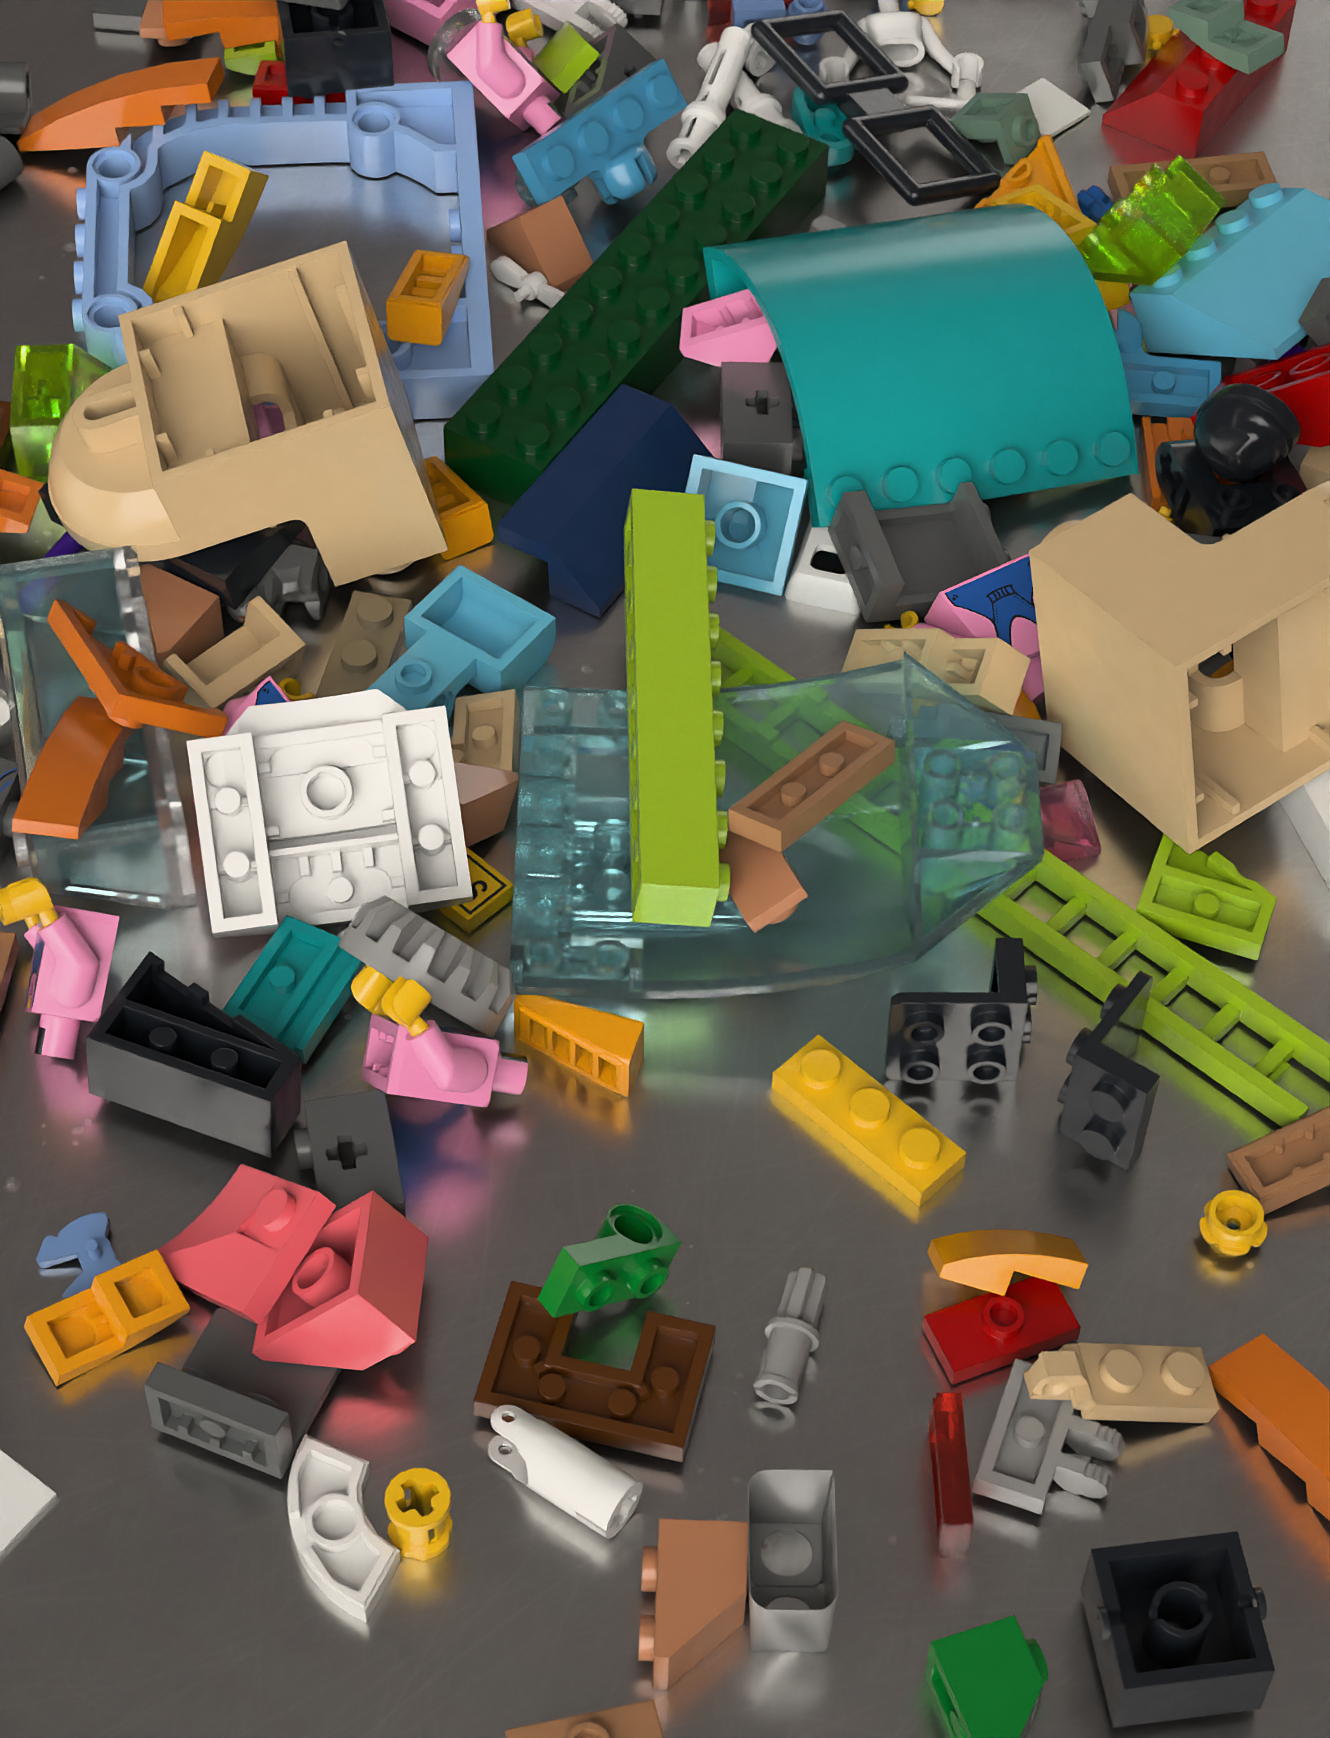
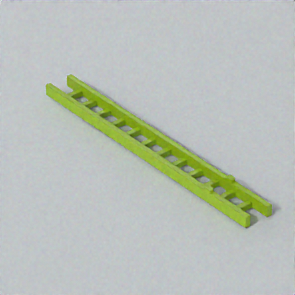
M719 626L716 650H711V657L721 661L724 666L735 673L721 684L718 698H713V709L723 710V735L766 766L777 772L800 754L799 751L780 739V731L797 717H800L824 735L843 720L872 731L829 702L826 692L813 684H803ZM752 685L780 703L777 708L758 723L730 704ZM895 749V762L833 811L840 818L1011 938H1023L1024 947L1104 1003L1117 984L1120 983L1126 987L1129 985L1130 982L1113 970L1135 949L1161 966L1169 974L1150 991L1142 1030L1279 1126L1284 1127L1306 1117L1309 1106L1277 1085L1288 1074L1290 1064L1287 1062L1291 1058H1294L1330 1083V1044L938 775L924 766L914 764L915 760L901 750ZM890 781H893L920 800L899 821L869 801L873 795ZM938 813L969 834L947 854L916 833ZM986 846L1017 867L997 888H994L964 867ZM1035 880L1068 902L1046 923L1013 901ZM1084 915H1087L1118 937L1097 958L1063 936ZM1186 985L1221 1008L1200 1030L1165 1007ZM1238 1021L1274 1044L1253 1067L1217 1043Z

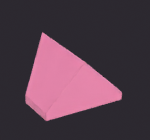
M749 289L683 308L679 349L684 357L721 367V362H769L777 348L766 318Z

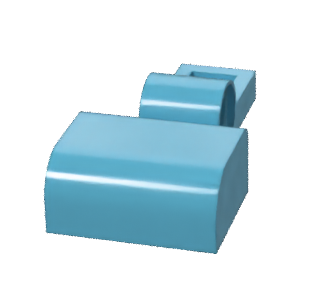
M459 565L404 617L405 647L407 651L367 690H380L408 711L445 706L448 721L455 707V697L466 684L483 693L515 689L517 693L543 667L549 658L556 638V617L466 567Z

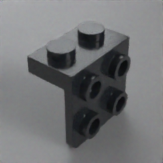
M996 938L989 992H901L891 997L885 1052V1075L887 1078L905 1080L914 1084L929 1083L933 1080H971L979 1084L1017 1080L1022 1044H1030L1032 1018L1030 1005H1036L1038 990L1036 965H1025L1023 938Z
M1141 970L1127 987L1119 983L1113 988L1100 1013V1019L1102 1020L1092 1031L1085 1027L1076 1036L1066 1057V1063L1072 1066V1071L1062 1085L1057 1099L1059 1103L1064 1105L1059 1133L1082 1145L1092 1156L1101 1160H1109L1126 1171H1129L1142 1152L1160 1080L1159 1074L1130 1059L1138 1045L1153 983V977Z

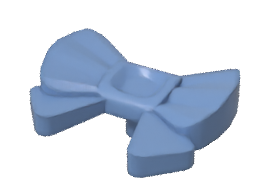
M104 1212L90 1213L79 1217L66 1225L59 1232L58 1238L49 1235L43 1239L36 1257V1261L41 1268H47L78 1258L83 1271L63 1293V1299L91 1288L95 1276L124 1264L116 1259L115 1253L107 1239L110 1220Z

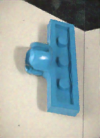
M661 58L649 63L514 154L512 159L537 205L551 201L585 176L591 178L596 191L604 202L615 204L619 198L622 200L629 199L642 192L646 188L645 179L650 186L658 178L657 166L648 149L644 146V138L650 131L684 109L687 103L665 60Z
M1118 308L1117 329L1114 332L1124 367L1132 414L1190 418L1221 383V362L1159 357L1145 353L1142 348V324L1132 313Z

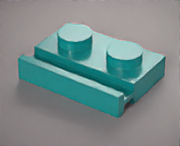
M286 915L222 1011L232 1018L241 1014L301 1056V1062L306 1064L352 994L351 984L353 979L367 964L339 947L337 944L341 939L340 937Z

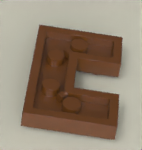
M511 1281L473 1400L474 1415L491 1419V1414L499 1406L514 1405L536 1419L549 1423L570 1437L683 1462L715 1343L716 1326L647 1311L631 1370H624L566 1357L578 1312L553 1318L537 1299L543 1287ZM509 1415L502 1418L505 1422L515 1420L514 1417Z

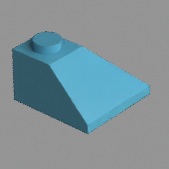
M693 455L685 493L703 494L705 497V520L715 521L714 550L712 557H707V566L717 567V581L774 595H784L809 480L710 456Z

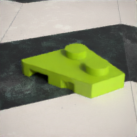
M1163 834L1136 912L1170 935L1258 961L1277 897L1255 880L1243 877L1237 871L1235 865L1219 852L1215 851L1210 856H1207L1198 849L1188 854L1167 835Z

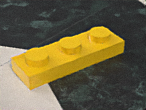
M819 1034L773 1072L772 1088L918 1207L922 1206L965 1166L967 1152Z

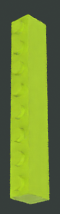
M633 488L624 525L632 922L710 927L716 903L727 901L730 887L729 863L719 862V849L725 848L727 840L728 814L725 810H717V798H722L724 793L726 764L724 759H715V747L719 748L721 745L724 724L723 710L713 709V698H718L721 686V661L711 660V650H716L718 643L719 614L709 612V603H714L716 596L717 567L707 566V557H712L714 550L715 521L705 520V497L703 494Z

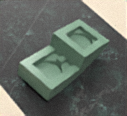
M1180 0L1169 7V17L1193 42L1216 59L1249 75L1284 54V34L1244 20V0Z

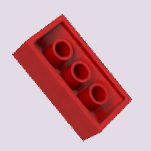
M1244 0V20L1284 34L1285 53L1287 51L1297 0ZM1178 28L1179 32L1171 36L1103 114L1102 123L1185 158H1197L1282 55L1248 75L1207 53Z

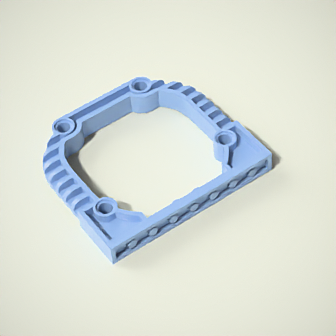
M471 81L397 83L394 86L346 90V102L325 103V95L314 96V104H294L293 97H282V105H262L261 98H250V106L230 107L229 99L218 100V108L199 111L197 104H191L186 106L184 115L168 120L166 125H154L151 130L147 131L136 141L133 142L131 132L120 144V147L103 148L89 158L86 172V188H77L76 190L79 221H85V224H75L77 256L83 257V261H74V284L76 295H82V299L72 300L74 331L75 333H85L89 361L96 369L108 373L127 364L118 315L153 304L152 298L143 289L134 286L136 231L151 225L160 215L163 206V190L196 173L205 150L225 156L246 166L328 162L350 163L354 171L365 177L380 178L398 172L424 184L435 193L458 192L459 209H449L450 242H461V245L451 246V253L468 256L469 269L464 281L465 298L458 299L443 341L438 346L393 341L387 336V321L382 320L378 322L403 382L413 420L452 418L494 372L474 94ZM264 402L265 406L276 405L272 402Z

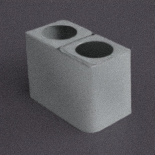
M765 1469L755 1473L748 1483L751 1651L827 1652L838 1597L835 1475L833 1476L826 1505L833 1470ZM793 1530L802 1534L809 1541L812 1548V1560L803 1572L793 1576H782L766 1567L761 1557V1546L764 1540L773 1532ZM751 1580L758 1586H751ZM824 1584V1593L821 1589L814 1586ZM780 1597H794L806 1603L811 1610L768 1609L766 1606L771 1601Z

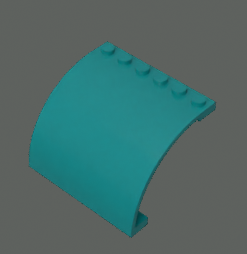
M1022 203L1003 204L702 247L710 300L749 289L762 310L774 336L790 383L803 438L807 462L804 475L805 479L809 480L807 497L812 527L830 526L844 492L865 490L874 511L949 503L952 501L959 484L964 482H973L980 499L985 500L1139 473L1127 381L1115 332L1104 300L1084 258L1070 237L1059 224L1034 206Z

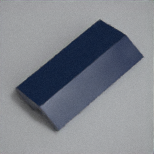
M621 384L497 523L498 541L547 562L550 596L600 618L625 589L624 525L632 488L685 493L693 455L714 456L672 403Z

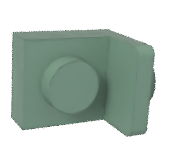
M977 93L949 120L966 139H978L983 143L997 140L1006 165H1015L1037 145L1038 140L1041 138L1038 121L1034 115L1028 93Z

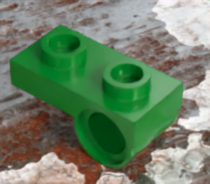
M615 1204L609 1208L593 1240L562 1248L537 1299L550 1315L556 1318L584 1310L588 1312L595 1311L605 1305L633 1298H647L656 1293L666 1282L669 1276L668 1268L682 1242L666 1224H662L650 1211L634 1204Z

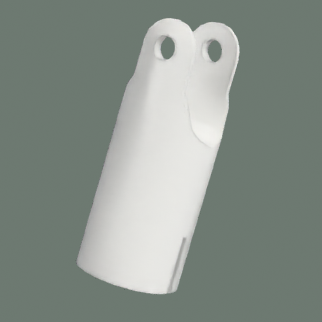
M502 1405L493 1411L490 1423L492 1428L500 1435L490 1440L488 1455L495 1463L512 1473L514 1478L605 1538L610 1539L614 1537L624 1527L641 1498L643 1491L642 1482L554 1426L536 1419L519 1407ZM509 1415L514 1417L515 1420L505 1422L502 1418ZM508 1447L512 1452L506 1455L500 1453L499 1449Z

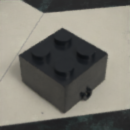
M276 0L279 44L288 97L301 96L306 99H314L316 95L326 96L333 93H345L346 90L394 86L391 29L384 0H348L346 5L340 10Z
M1238 1531L1090 1550L1080 1590L1113 1728L1261 1709L1275 1672L1262 1620L1266 1618L1267 1605L1262 1588H1253ZM1255 1599L1257 1601V1607H1254L1253 1600Z

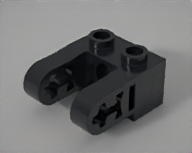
M1193 439L1162 442L1156 452L1155 471L1159 487L1172 510L1179 529L1184 533L1222 537L1225 534L1232 535L1308 491L1288 456L1279 465L1260 476L1241 481L1239 484L1220 485L1212 470L1206 466L1200 457Z

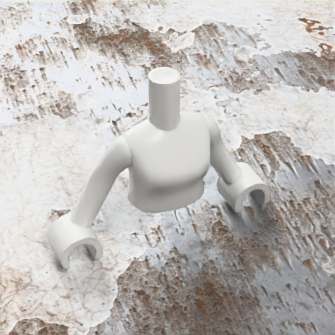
M878 0L880 13L870 14L866 18H861L856 23L898 68L918 64L924 58L926 50L930 57L952 75V88H958L960 79H970L975 82L976 87H981L983 59L977 54L968 52L960 53L954 58L940 42L930 21L918 13L900 11L898 0ZM848 46L842 58L832 56L820 62L819 77L824 83L849 80L850 72L860 58Z

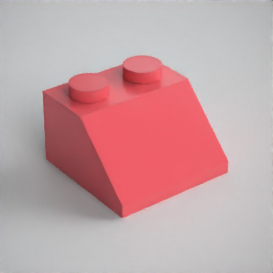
M373 1190L332 1213L261 1326L257 1324L252 1353L262 1361L364 1370L390 1355H397L403 1352L409 1345L416 1342L429 1237Z

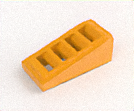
M418 249L414 251L386 300L387 336L389 339L433 346L441 344L448 331L469 269L468 256Z
M433 455L424 459L430 483L437 482L431 485L448 546L447 551L438 554L443 559L450 560L490 543L493 540L494 533L488 504L438 456Z
M517 989L516 998L513 1002L515 1038L607 1089L630 1097L644 1061V1023L642 1021Z

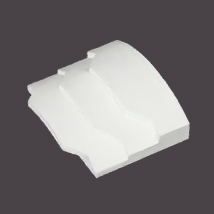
M372 689L317 699L249 706L225 736L187 741L212 934L215 938L275 933L286 915L317 928L350 924L362 904L384 895L415 913L473 902L445 706L408 711L380 690Z

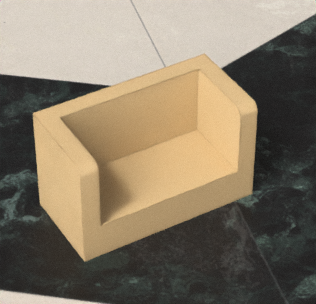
M257 596L248 602L243 626L188 664H185L173 653L163 661L162 671L175 677L188 687L183 699L186 704L206 709L218 708L223 711L228 701L250 695L269 675L278 685L285 678L294 679L300 674L306 644L260 596Z

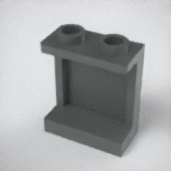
M973 482L960 483L952 501L949 503L874 511L865 490L844 492L828 528L829 535L866 623L899 620L901 614L908 610L914 611L918 617H924L927 615L939 592L1011 561L1010 554L1005 548H1002L992 526L990 510L987 504L981 501Z

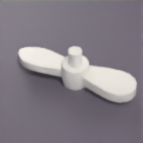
M506 256L496 258L489 265L491 273L497 280L518 289L513 294L518 302H521L523 299L533 300L537 298L552 309L565 295L564 292L549 286L542 273L534 271L528 274L517 263Z

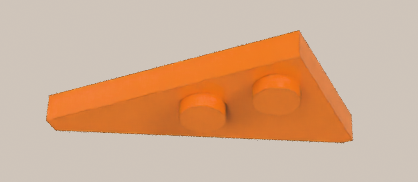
M54 599L47 622L88 682V687L95 693L107 711V716L111 720L134 729L142 728L143 724H148L207 738L222 736L229 719L224 712L218 708L206 709L186 704L183 701L188 690L186 685L175 677L163 672L157 664L124 641H116L114 649L111 650L92 636L97 621L83 611L74 608L67 601Z

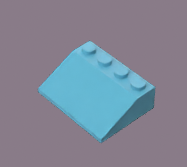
M1278 183L1261 185L1253 189L1248 195L1249 198L1235 210L1220 215L1215 221L1216 225L1202 236L1186 242L1182 246V252L1168 263L1153 268L1148 273V278L1129 293L1137 319L1142 324L1143 338L1147 351L1270 360L1279 359L1308 334L1299 324L1298 320L1321 279L1330 277V200L1306 188H1281V185Z

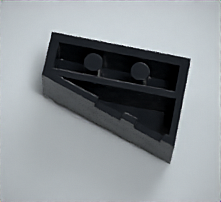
M151 951L148 952L86 1036L88 1090L90 1094L271 1158L301 1112V1056L241 1014L232 1018L209 1002L208 991L195 982L187 987L167 973L164 960Z

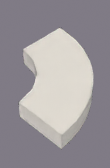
M305 1434L293 1460L288 1481V1513L294 1545L303 1566L319 1589L344 1611L367 1623L401 1562L400 1550L376 1533L364 1513L362 1498L370 1476L369 1462Z

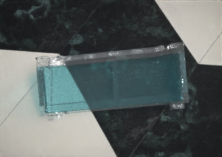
M136 545L0 565V649L21 796L47 739L64 712L78 696L97 698L47 622L54 599L67 601L71 606L83 611L97 621L92 636L111 650L114 649L116 641H124L155 663ZM143 724L142 728L137 729L125 741L123 767L109 781L107 808L78 840L12 831L18 868L31 866L33 877L43 881L49 894L168 910L198 906L186 822L178 791L168 730L166 728Z

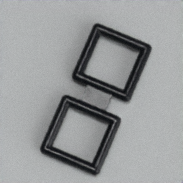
M837 9L758 20L752 25V37L814 104L818 106L836 104L848 118L842 124L843 135L909 205L921 206L995 192L999 187L1000 180L1002 179L999 172L935 106L923 105L906 108L894 96L907 90L909 86L907 76L843 10ZM835 31L877 76L825 84L783 38ZM926 127L970 174L918 183L875 136Z

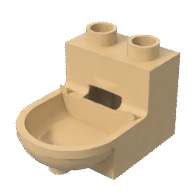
M346 240L118 315L127 364L113 369L100 377L73 402L63 417L52 442L48 465V491L51 503L64 528L72 538L86 549L107 558L130 562L165 560L189 554L268 527L274 528L277 527V524L286 521L301 520L308 526L335 587L374 574L395 573L405 569L414 561L448 550L406 391ZM272 402L281 410L284 431L260 439L253 405Z
M1330 481L1319 484L1232 535L1225 534L1222 536L1221 541L1214 544H1201L1195 541L1134 494L1129 493L1083 520H1070L1058 525L1044 538L1041 544L1029 550L1047 721L1063 723L1061 747L1188 854L1193 853L1330 769ZM1231 644H1233L1234 671L1222 678H1210L1198 670V664L1219 652L1225 656L1232 652Z

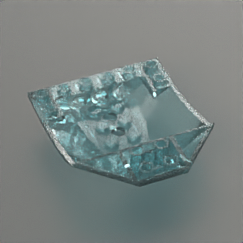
M904 651L902 660L838 674L781 683L720 688L718 698H713V709H722L724 716L722 741L719 748L715 747V759H724L726 764L724 793L722 798H717V810H725L727 814L730 807L843 720L895 740V762L783 851L797 870L808 894V897L799 902L797 909L787 919L777 924H767L754 933L746 923L731 895L728 894L726 902L716 903L710 927L632 922L631 879L627 876L631 872L627 690L524 686L509 970L512 971L514 995L620 999L713 998L775 993L846 983L917 961L1043 861L1044 841L1037 752Z

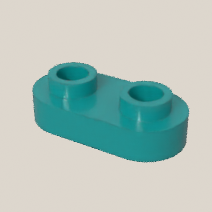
M797 86L793 93L790 108L792 121L799 126L802 134L829 145L828 167L850 161L854 155L855 147L842 133V124L848 118L836 104L827 106L814 104Z

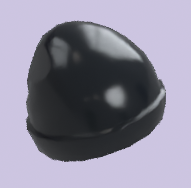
M1236 383L1218 390L1201 404L1197 410L1193 435L1196 448L1206 466L1222 479L1230 482H1241L1260 476L1279 465L1299 441L1301 428L1295 414L1278 397L1252 384Z

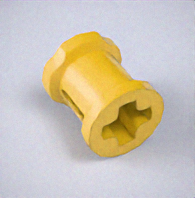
M411 1468L395 1476L385 1490V1509L391 1520L388 1525V1538L390 1543L400 1550V1556L404 1558L426 1561L438 1557L449 1545V1537L453 1531V1521L449 1513L451 1508V1491L447 1481L439 1473L427 1468ZM407 1489L410 1492L409 1500H405V1491ZM433 1529V1538L429 1540L428 1530Z

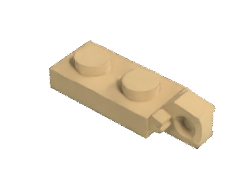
M1077 1342L1062 1345V1349L1058 1351H1042L1032 1367L1024 1372L1030 1399L1071 1400L1073 1408L1081 1411L1083 1420L1208 1423L1220 1410L1201 1347Z

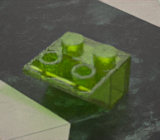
M1178 155L1163 170L1156 163L1150 167L1134 184L1133 190L1125 198L1121 196L1099 219L1100 223L1091 230L1077 247L1084 253L1082 257L1095 281L1152 286L1189 251L1227 200L1187 161Z
M74 344L15 346L10 432L18 475L24 477L48 476L52 442L66 412L92 383L112 371L113 368Z

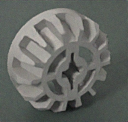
M386 895L362 904L337 944L343 950L394 982L399 976L404 977L406 980L412 979L416 981L432 996L431 1004L490 1037L494 1036L516 998L513 971Z

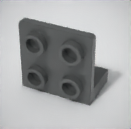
M218 1308L182 1369L178 1370L157 1362L146 1380L144 1389L152 1427L282 1479L304 1435L308 1432L342 1368L262 1361L252 1353L257 1324L225 1308Z

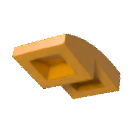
M989 1229L955 1233L932 1239L927 1250V1254L940 1278L1005 1296L1014 1271L1079 1289L1088 1266L1087 1261L1073 1239L1028 1230Z
M155 1249L95 1276L91 1288L28 1315L24 1328L54 1384L58 1386L109 1361L163 1330L189 1312L190 1306L158 1249Z

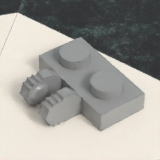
M1015 1358L975 1475L972 1492L1042 1515L1053 1480L1065 1491L1076 1495L1082 1494L1086 1498L1090 1497L1094 1500L1099 1498L1102 1500L1107 1494L1110 1495L1114 1482L1109 1474L1110 1471H1106L1104 1467L1097 1466L1096 1463L1090 1464L1086 1460L1062 1453L1066 1442L1078 1454L1088 1457L1093 1456L1097 1460L1102 1459L1105 1462L1107 1460L1114 1462V1459L1122 1456L1126 1442L1123 1441L1122 1433H1118L1116 1429H1111L1108 1426H1102L1098 1422L1083 1420L1082 1417L1074 1415L1076 1409L1073 1408L1071 1400L1030 1399L1024 1372L1029 1370L1033 1364Z

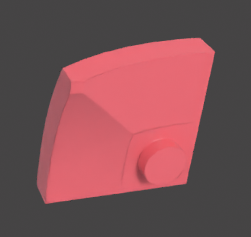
M241 1164L223 1190L195 1221L175 1238L160 1247L158 1251L179 1286L261 1326L336 1205L316 1190Z

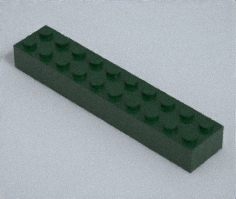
M735 108L444 425L445 464L470 488L509 506H513L621 384L652 395L684 358L679 349L683 308L710 301L702 247L791 235L826 195L829 145L758 117L755 114Z

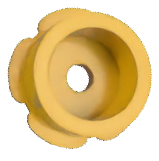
M1227 1190L1216 1195L1205 1205V1217H1202L1199 1221V1229L1205 1241L1212 1245L1215 1244L1222 1253L1227 1255L1239 1256L1247 1254L1250 1247L1260 1246L1267 1236L1268 1227L1264 1221V1211L1260 1202L1251 1194L1240 1190ZM1227 1223L1235 1224L1239 1228L1232 1230L1228 1228Z

